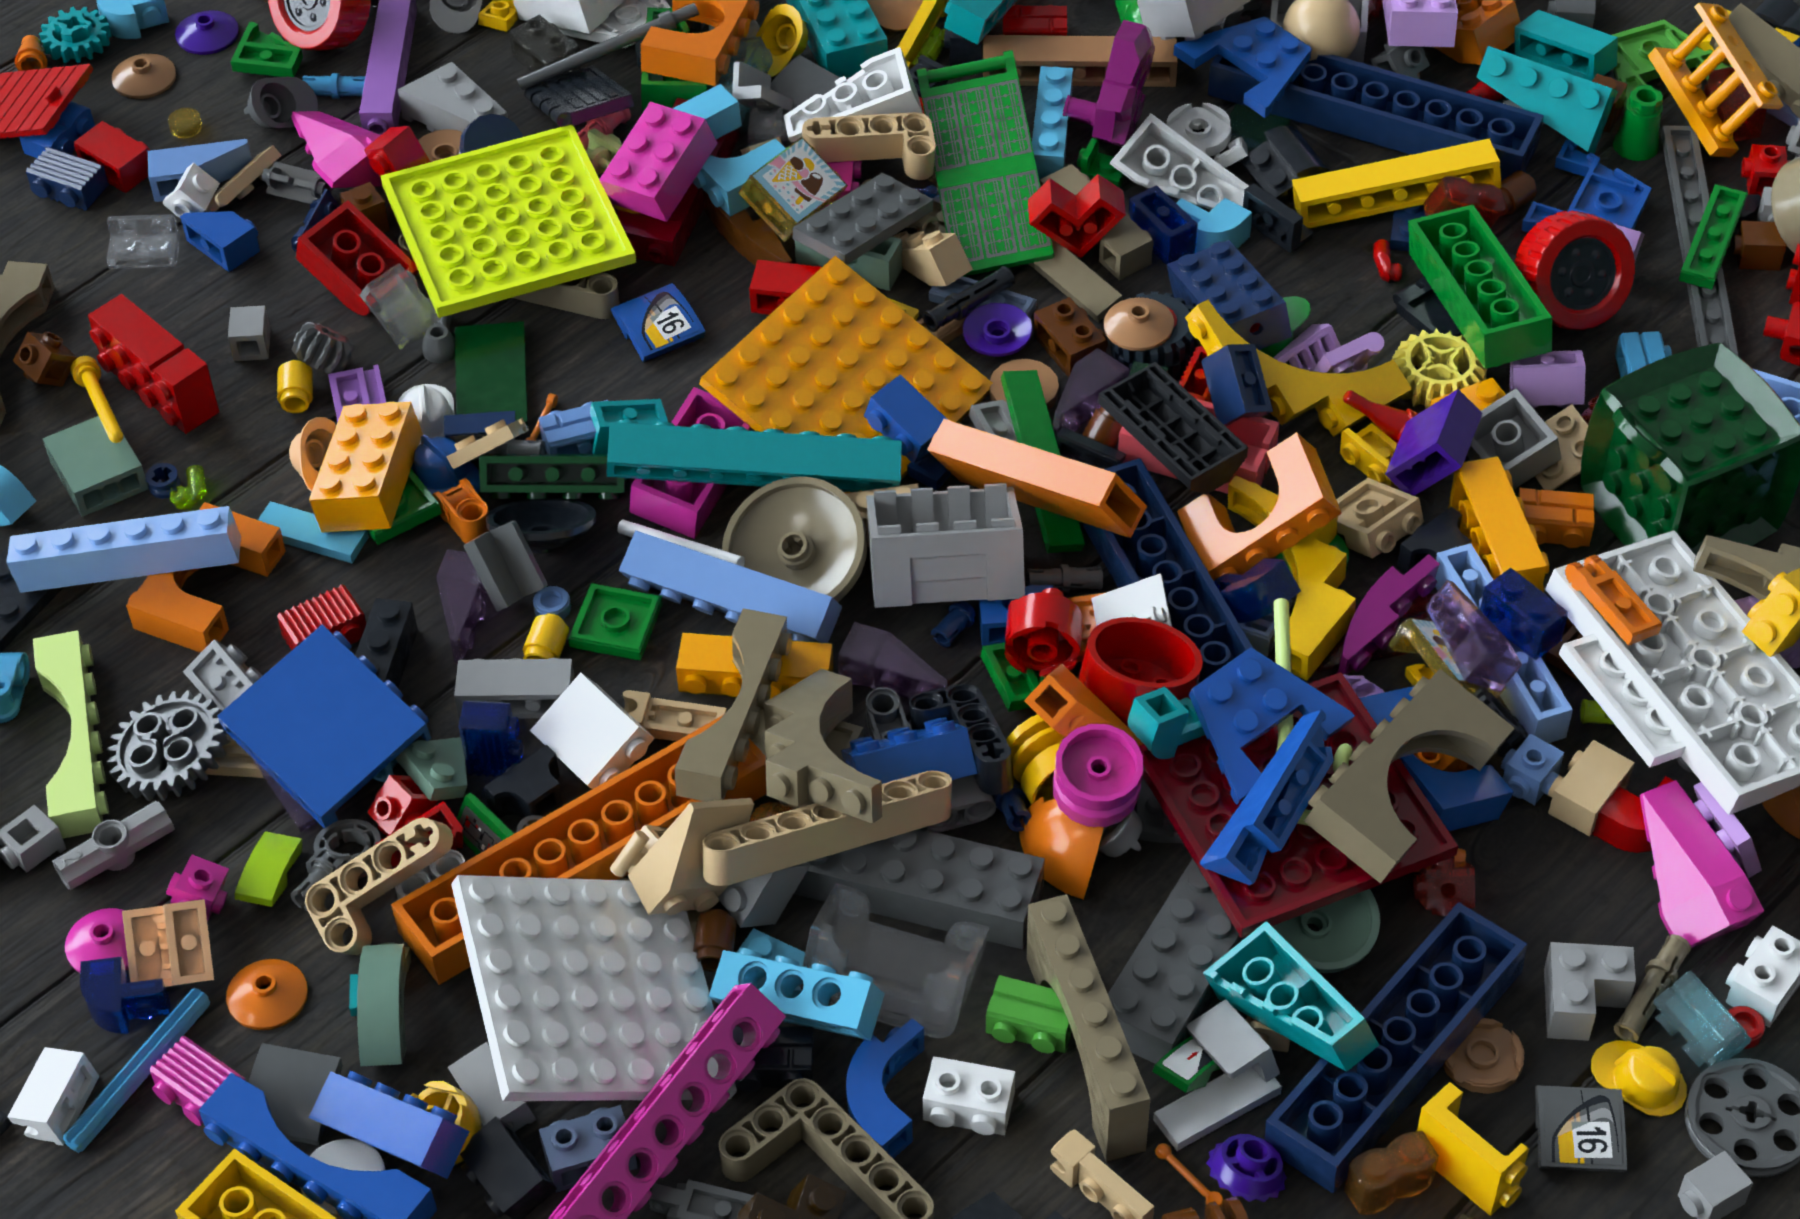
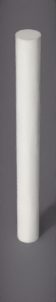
M621 520L618 524V533L633 537L636 530L742 567L745 564L743 556L627 520Z

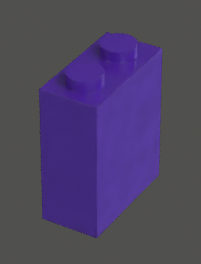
M1457 389L1409 419L1405 424L1385 475L1403 492L1415 496L1463 466L1483 413Z

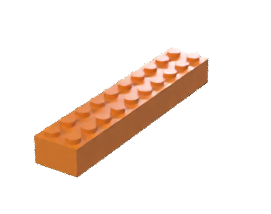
M722 716L392 903L391 907L398 933L438 985L471 967L451 885L457 875L619 880L623 878L613 874L610 871V867L636 830H641L644 825L669 828L690 802H702L676 796L675 767L686 741L707 730L719 721ZM750 738L746 761L744 763L739 762L737 766L738 777L734 790L727 791L724 800L751 798L754 802L767 794L766 756Z

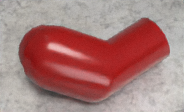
M1385 239L1377 240L1373 246V259L1381 279L1388 283L1389 280L1400 281L1402 279V265L1400 263H1391L1390 243Z

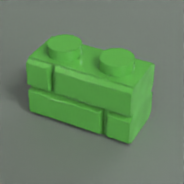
M1001 975L998 976L986 1012V1033L992 1034L996 1040L1003 1043L1019 1041L1031 1044L1034 1049L1042 1053H1053L1054 1051L1066 1053L1072 1030L1053 988Z

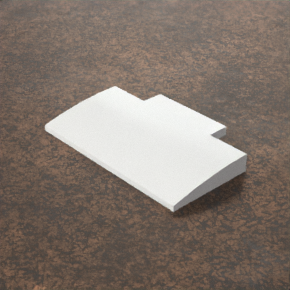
M1674 530L1598 555L1612 571L1615 570L1662 622L1658 635L1629 646L1582 592L1576 591L1571 586L1572 584L1569 583L1565 575L1567 565L1553 570L1545 590L1583 635L1582 638L1564 643L1559 655L1649 768L1682 757L1728 815L1800 786V677L1779 653L1769 657L1741 632L1750 621V618L1747 617L1715 578L1693 571L1696 555ZM1585 559L1577 561V563L1580 562L1582 565Z

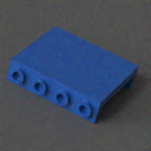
M322 624L218 714L217 717L224 731L323 828H327L332 823L339 821L335 812L419 736L423 737L426 741L430 740L431 736L427 727L429 719L425 713L415 704L409 707L401 700L403 694L390 680H386L383 683L375 675L377 670L364 655L357 658L349 650L352 648L350 643L339 631L336 630L332 634Z

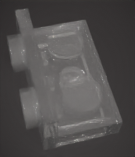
M173 214L108 217L107 225L110 232V241L106 260L109 269L176 267L181 238L176 218Z

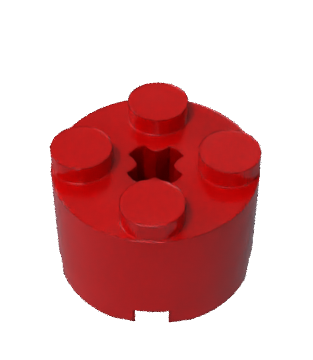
M1046 588L1040 593H1032L1012 600L1008 606L1005 657L1015 669L1026 674L1027 668L1039 671L1040 677H1046L1060 664H1063L1069 671L1073 669L1081 652L1083 616L1079 607L1064 597L1063 592L1056 588Z

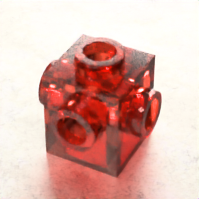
M1451 857L1420 869L1419 875H1414L1413 877L1415 899H1420V903L1427 910H1432L1433 915L1446 916L1458 902L1468 908H1476L1475 868L1467 861L1455 862V857Z

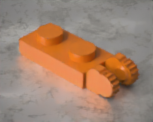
M1598 555L1586 557L1582 565L1580 562L1577 563V561L1567 564L1565 575L1569 583L1572 584L1571 586L1576 591L1582 592L1628 646L1659 634L1662 622L1615 570L1612 571Z

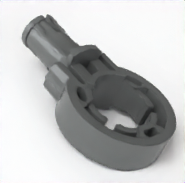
M359 819L340 820L332 823L327 828H323L315 838L313 846L314 855L306 862L309 875L292 891V901L302 909L305 905V895L313 884L371 848V844L376 845L381 840L377 828L371 823ZM342 838L344 843L356 842L364 846V850L361 853L351 856L350 853L341 854L333 851L340 845L339 839ZM362 872L358 879L367 876V872Z

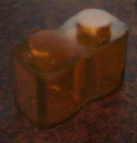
M1424 1132L1405 1133L1395 1138L1387 1148L1370 1149L1356 1156L1349 1164L1344 1191L1359 1214L1367 1215L1380 1212L1389 1207L1396 1198L1412 1197L1425 1191L1434 1180L1439 1155Z

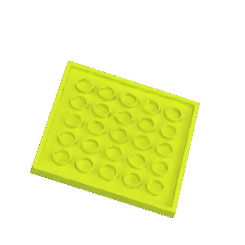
M571 124L380 176L383 189L438 318L636 263L635 251L599 181V177L574 126Z

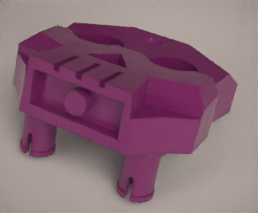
M1123 20L1114 37L1105 79L1096 103L1074 98L1070 95L1066 98L1063 116L1071 117L1070 120L1073 122L1076 121L1093 126L1092 137L1099 139L1101 142L1123 147L1134 134L1136 123L1142 114L1146 95L1142 94V89L1150 73L1155 52L1152 34L1146 25Z

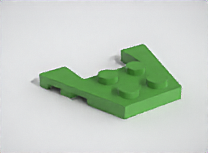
M1660 20L1612 34V36L1618 37L1617 66L1613 68L1616 80L1628 84L1624 107L1631 91L1635 90L1639 85H1646L1645 82L1660 78V75L1648 58V54L1655 47L1676 49L1689 35L1666 20ZM1696 47L1685 58L1687 67L1689 69L1693 67L1698 68L1713 51H1703ZM1721 62L1705 79L1713 88L1721 86L1735 70L1732 65L1728 67Z

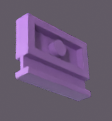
M378 364L373 365L374 369L363 371L362 367L328 374L337 421L343 406L386 403Z

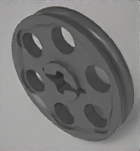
M1733 1058L1717 1062L1700 1073L1691 1086L1684 1111L1688 1134L1697 1149L1708 1160L1726 1151L1748 1177L1761 1178L1782 1174L1800 1162V1113L1797 1115L1785 1114L1779 1109L1778 1102L1789 1100L1800 1108V1083L1783 1069L1765 1061L1751 1058ZM1746 1075L1759 1076L1764 1080L1766 1087L1762 1089L1750 1088L1745 1084L1743 1077ZM1708 1084H1717L1724 1088L1727 1096L1722 1099L1712 1098L1705 1092L1704 1087ZM1745 1112L1753 1113L1754 1123L1746 1121ZM1704 1119L1715 1120L1721 1126L1722 1132L1719 1134L1706 1133L1700 1127L1699 1122ZM1781 1135L1787 1136L1795 1142L1796 1149L1793 1151H1783L1775 1145L1773 1138ZM1739 1145L1751 1147L1755 1151L1757 1158L1751 1161L1742 1160L1735 1154L1734 1148Z

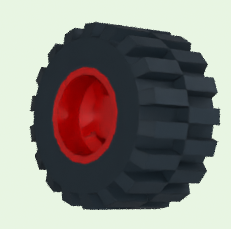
M1151 292L1148 295L1144 293L1136 294V298H1149L1164 304L1173 315L1174 330L1164 344L1146 351L1126 350L1111 342V355L1114 364H1119V371L1125 374L1129 371V376L1156 362L1173 379L1180 378V373L1184 374L1186 366H1188V362L1191 361L1193 352H1195V348L1198 347V339L1191 334L1188 322L1185 319L1194 308L1191 305H1185V300L1181 297L1173 298V294L1165 293L1164 295L1158 294V292Z

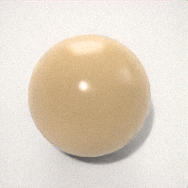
M1295 0L1287 10L1282 25L1283 29L1312 48L1309 61L1317 59L1318 55H1336L1347 58L1355 49L1360 36L1359 17L1355 8L1348 0Z

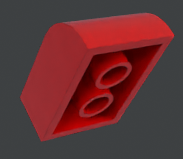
M349 200L298 238L296 259L347 308L359 315L370 313L419 273L416 264Z

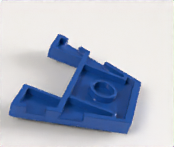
M1264 16L1205 34L1195 40L1178 42L1174 45L1173 55L1195 69L1219 54L1260 83L1244 93L1243 103L1265 118L1272 111V105L1275 101H1279L1282 98L1284 89L1289 82H1293L1310 60L1312 48Z
M1566 139L1556 157L1555 168L1585 177L1567 212L1572 210L1593 214L1613 224L1634 230L1650 198L1652 188L1618 168L1612 171L1600 164V157L1591 152L1588 155L1583 154L1576 149L1577 144ZM1533 201L1523 219L1521 230L1529 232L1532 227L1544 218L1563 210Z
M1252 647L1193 687L1189 693L1207 740H1211L1218 756L1217 764L1221 773L1225 774L1231 787L1230 795L1236 805L1243 801L1262 774L1242 751L1251 743L1296 711H1300L1303 716L1318 710L1325 712L1326 720L1321 723L1323 739L1325 741L1351 723L1355 717L1350 710Z

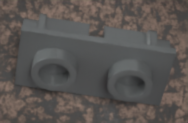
M274 161L273 166L270 169L265 168L262 173V181L268 185L266 193L311 204L322 196L325 189H328L330 193L332 192V188L313 170Z

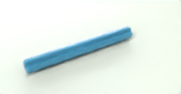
M197 988L189 991L64 1134L63 1139L70 1149L79 1153L89 1145L149 1076L151 1066L156 1065L157 1060L162 1059L163 1054L168 1053L169 1048L174 1047L175 1042L180 1040L181 1036L189 1030L209 1007L210 1001L204 992Z

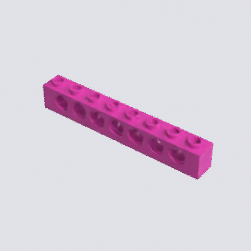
M752 983L735 985L548 1219H627L632 1211L640 1210L652 1195L650 1188L658 1178L666 1177L678 1163L676 1155L684 1145H690L700 1136L704 1130L702 1123L710 1112L718 1111L726 1103L730 1096L727 1092L736 1080L743 1079L755 1065L753 1060L755 1055L761 1048H766L775 1041L780 1034L778 1026L786 1016ZM736 1025L740 1026L744 1035L740 1046L736 1044L733 1038V1030ZM711 1057L718 1063V1072L714 1078L711 1077L707 1069V1064ZM685 1089L690 1091L693 1098L692 1106L688 1111L681 1102ZM660 1121L667 1130V1136L663 1143H660L655 1136V1129ZM634 1154L641 1163L640 1171L635 1177L629 1171V1160ZM607 1188H610L614 1194V1203L609 1210H606L602 1204V1195Z

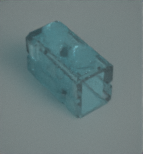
M1692 971L1686 972L1673 983L1672 987H1668L1654 999L1653 1003L1660 1011V1014L1655 1019L1671 1037L1678 1032L1685 1039L1687 1044L1682 1049L1698 1067L1704 1062L1710 1067L1717 1062L1731 1059L1733 1055L1739 1053L1752 1040L1746 1030Z

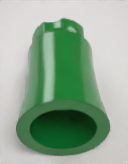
M1639 85L1630 92L1620 127L1613 140L1615 151L1620 156L1629 160L1645 161L1653 158L1659 151V128L1663 110V95L1661 91L1654 89L1650 85Z

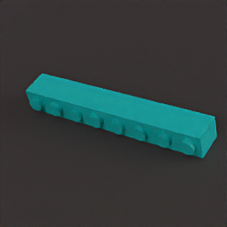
M623 419L618 422H610L606 477L762 487L784 478L812 477L829 482L843 492H859L900 485L902 441L893 440L888 436H875L869 439L857 438L855 435L848 433L836 436H823L814 431L792 434L784 433L779 429H767L763 432L748 431L746 428L739 426L727 429H714L705 424L683 427L675 426L670 422H657L652 425L639 424L634 420Z

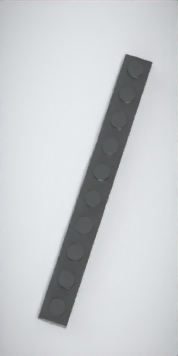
M1663 126L1661 139L1684 264L1708 204L1709 193L1699 138L1691 126ZM1721 266L1712 290L1687 283L1698 347L1721 343L1739 356Z

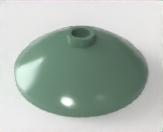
M1368 889L1272 927L1318 973H1335L1355 966L1368 955L1379 934L1380 913L1376 899L1371 890ZM1307 924L1316 925L1319 931L1309 929Z

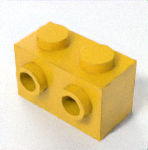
M1800 568L1788 574L1783 571L1771 581L1767 588L1771 591L1765 600H1760L1751 608L1747 614L1750 621L1741 631L1769 657L1792 647L1800 637Z

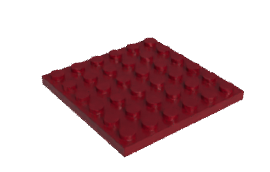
M1342 672L1309 683V685L1355 715L1351 723L1326 741L1324 740L1325 747L1332 748L1333 758L1341 744L1351 745L1354 752L1364 740L1369 744L1373 742V739L1369 736L1377 727V724ZM1300 711L1293 713L1294 726L1303 716ZM1278 725L1242 750L1261 773L1276 754ZM1206 735L1178 745L1174 757L1168 759L1156 758L1144 744L1139 745L1143 755V777L1241 938L1250 935L1266 921L1271 926L1277 925L1457 855V843L1399 758L1389 766L1387 776L1388 794L1399 820L1417 840L1381 884L1313 828L1302 824H1296L1281 851L1271 853L1267 850L1254 884H1244L1205 869L1200 865V861L1241 804L1236 805L1230 795L1231 787L1225 774L1221 773L1217 764L1218 756L1211 740H1207ZM1333 763L1317 790L1322 785H1325L1328 789L1333 785L1329 781L1334 774ZM1308 804V806L1306 807V809H1307V810H1312L1313 807Z

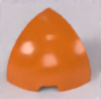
M1041 797L1027 809L1031 814L1027 825H1025L1023 818L1021 819L1024 830L1019 831V837L1024 854L1045 858L1044 880L1064 893L1084 900L1104 827H1087L1072 821L1059 809L1055 798L1046 801L1044 797Z

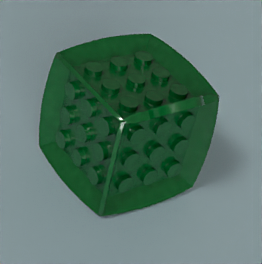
M1714 343L1689 349L1650 363L1602 389L1594 406L1584 440L1581 460V487L1585 493L1594 494V508L1625 546L1673 530L1695 555H1697L1706 535L1753 546L1778 531L1794 498L1800 479V424L1769 384L1721 343Z

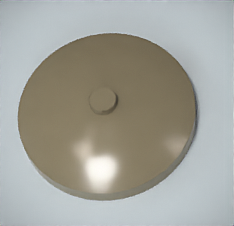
M790 477L774 481L759 488L742 502L727 525L722 550L743 556L745 568L831 596L839 602L853 588L862 573L867 557L868 536L859 510L842 490L821 479Z

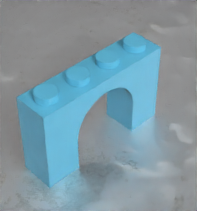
M721 84L673 108L706 119L715 139L742 126L739 102ZM775 138L738 157L719 158L710 155L693 183L697 188H702L709 195L714 206L721 207L729 216H732L770 196L768 191L753 175L787 149Z

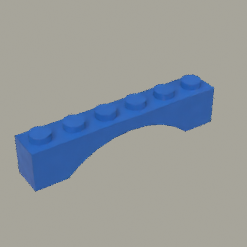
M233 1073L228 1075L198 1110L205 1126L203 1131L214 1143L221 1146L227 1143L255 1163L259 1162L269 1168L271 1174L287 1185L293 1182L301 1187L306 1196L318 1204H322L325 1201L335 1207L337 1213L343 1219H431L437 1211L431 1188L398 1169L383 1171L348 1170L328 1165L305 1154L293 1145L276 1126L264 1091Z

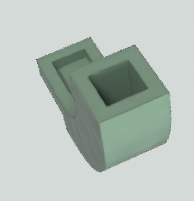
M387 942L378 945H366L362 948L357 988L360 1066L402 1064L407 1047L404 1021V988L406 975L411 964L410 947H404V944Z

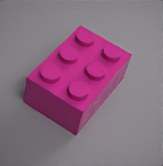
M650 102L599 181L612 204L667 222L716 147L717 141L706 119Z

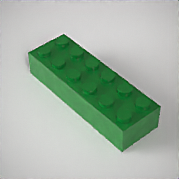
M1473 204L1408 220L1410 256L1485 369L1552 352V316Z

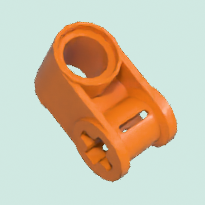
M467 478L461 479L459 485L443 493L437 491L432 494L440 504L442 513L439 515L452 527L465 544L489 531L486 527V516L489 513L488 506L477 494Z

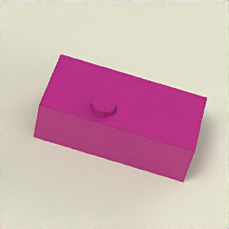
M693 387L671 422L675 426L683 427L705 424L714 429H727L739 426L746 428L748 431H755L713 395ZM635 479L631 485L629 512L695 539L728 484Z

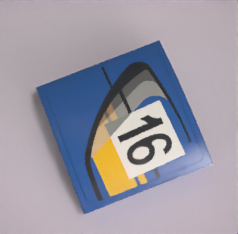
M673 283L611 308V313L624 337L631 339L642 362L651 360L705 336L706 331L699 318Z

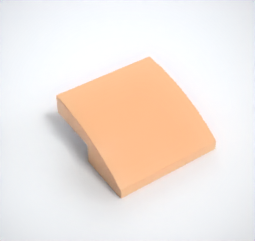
M205 899L122 911L131 992L214 980Z

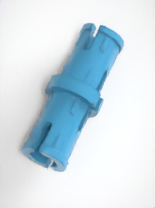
M332 73L331 76L304 75L303 81L313 89L316 96H332L333 99H340V96H362L366 76H340L339 73Z

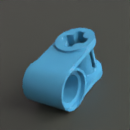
M25 652L0 653V723L12 720L20 711L25 686L28 684L30 676L29 658Z

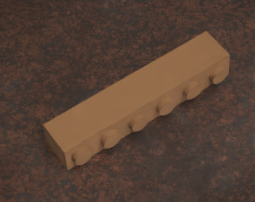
M986 35L983 38V59L1004 55V51L1013 50L1020 86H1038L1041 66L1073 68L1072 86H1102L1115 36ZM1152 37L1155 52L1151 70L1144 86L1176 87L1177 57L1173 54L1177 39L1175 37L1170 40H1161V37ZM1007 69L984 72L983 77L1005 73Z

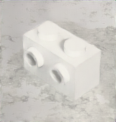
M1773 925L1764 938L1758 935L1754 938L1745 955L1749 959L1744 966L1737 963L1725 983L1731 987L1726 1003L1733 1007L1747 1006L1756 1010L1763 1017L1765 1026L1769 1028L1800 985V940Z
M933 1056L923 1095V1120L932 1122L939 1127L956 1126L972 1129L982 1135H1005L1015 1094V1071Z

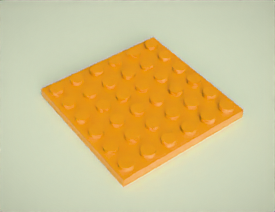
M834 256L701 377L699 385L755 431L763 432L767 429H779L784 433L792 434L814 431L823 436H836L848 433L855 435L857 438L872 439L875 436L884 435L874 430L864 417L870 397L900 374L948 420L960 423L969 414L971 405L979 404L989 395L990 386L993 383L838 257ZM901 455V480L907 475V465L911 462L903 455Z

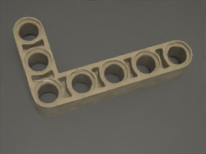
M796 1079L787 1084L725 1131L719 1140L722 1172L731 1181L743 1182L753 1178L791 1147L803 1140L881 1219H909L906 1216L910 1214H920L923 1216L920 1219H934V1204L931 1196L817 1083L810 1079ZM802 1103L810 1104L808 1107H797V1105ZM767 1128H778V1129H779V1130H777V1131H775V1132H766V1131H764V1130L767 1129ZM829 1130L838 1132L834 1135L824 1134V1132ZM738 1152L746 1153V1155L742 1157L731 1156L734 1153ZM854 1158L866 1159L864 1162L860 1163L850 1161ZM886 1185L894 1187L890 1191H883L878 1188Z

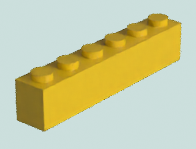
M1484 139L1293 179L1294 206L1296 212L1303 217V225L1313 228L1500 189V160L1490 139Z

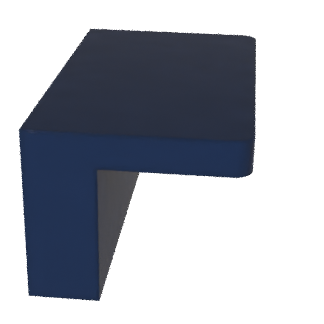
M1255 344L1226 345L1202 360L1215 415L1223 425L1228 426L1242 417H1262L1273 412Z

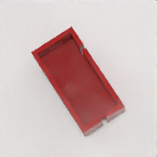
M122 293L88 314L92 329L89 331V334L97 345L99 354L96 357L100 366L107 373H114L127 390L133 389L139 394L141 400L148 408L154 407L158 410L168 425H175L187 434L219 413L207 363L189 348L184 349V345Z

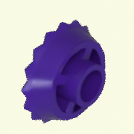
M1237 1134L1229 1137L1223 1143L1216 1144V1147L1208 1152L1210 1158L1206 1164L1211 1169L1210 1177L1218 1181L1221 1189L1229 1190L1233 1197H1243L1248 1202L1255 1199L1265 1202L1269 1197L1277 1198L1279 1191L1285 1190L1284 1181L1287 1177L1283 1171L1281 1156L1273 1145L1262 1138L1250 1134Z

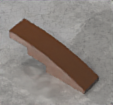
M703 190L706 214L722 236L742 256L755 266L757 260L792 263L791 258L766 217L753 221L746 209L729 216L721 207L714 206L709 195Z

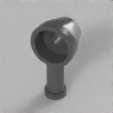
M455 314L438 318L437 324L429 326L422 341V352L428 361L432 363H445L455 357V338L450 332L451 321Z

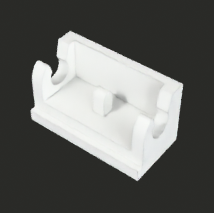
M45 1047L13 1105L8 1118L14 1124L27 1126L24 1132L25 1136L55 1142L56 1145L63 1146L65 1143L63 1139L64 1134L79 1117L99 1075L84 1053Z

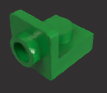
M1091 138L1087 148H1082L1079 152L1077 167L1081 168V173L1086 174L1090 180L1099 174L1120 188L1126 176L1110 165L1111 160L1114 158L1113 156L1098 153L1099 139Z

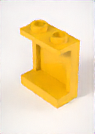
M1449 1082L1421 1108L1412 1151L1491 1216L1501 1206L1505 1208L1511 1206L1521 1194L1522 1188L1519 1185L1528 1170L1525 1162L1529 1148L1521 1143L1509 1155L1505 1156L1458 1118L1463 1092Z

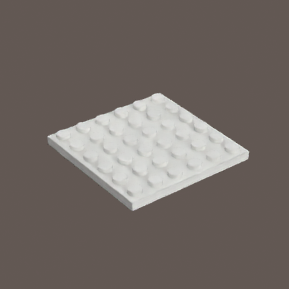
M457 875L451 884L502 1101L643 1100L714 1012L701 961L698 962L696 959L697 953L693 952L694 936L687 912L681 911L675 915H667V913L648 915L630 880ZM711 1057L708 1061L707 1069L711 1077L714 1078L718 1072V1063ZM735 1082L727 1091L730 1094L728 1099H731L737 1092ZM688 1089L684 1090L681 1100H693Z

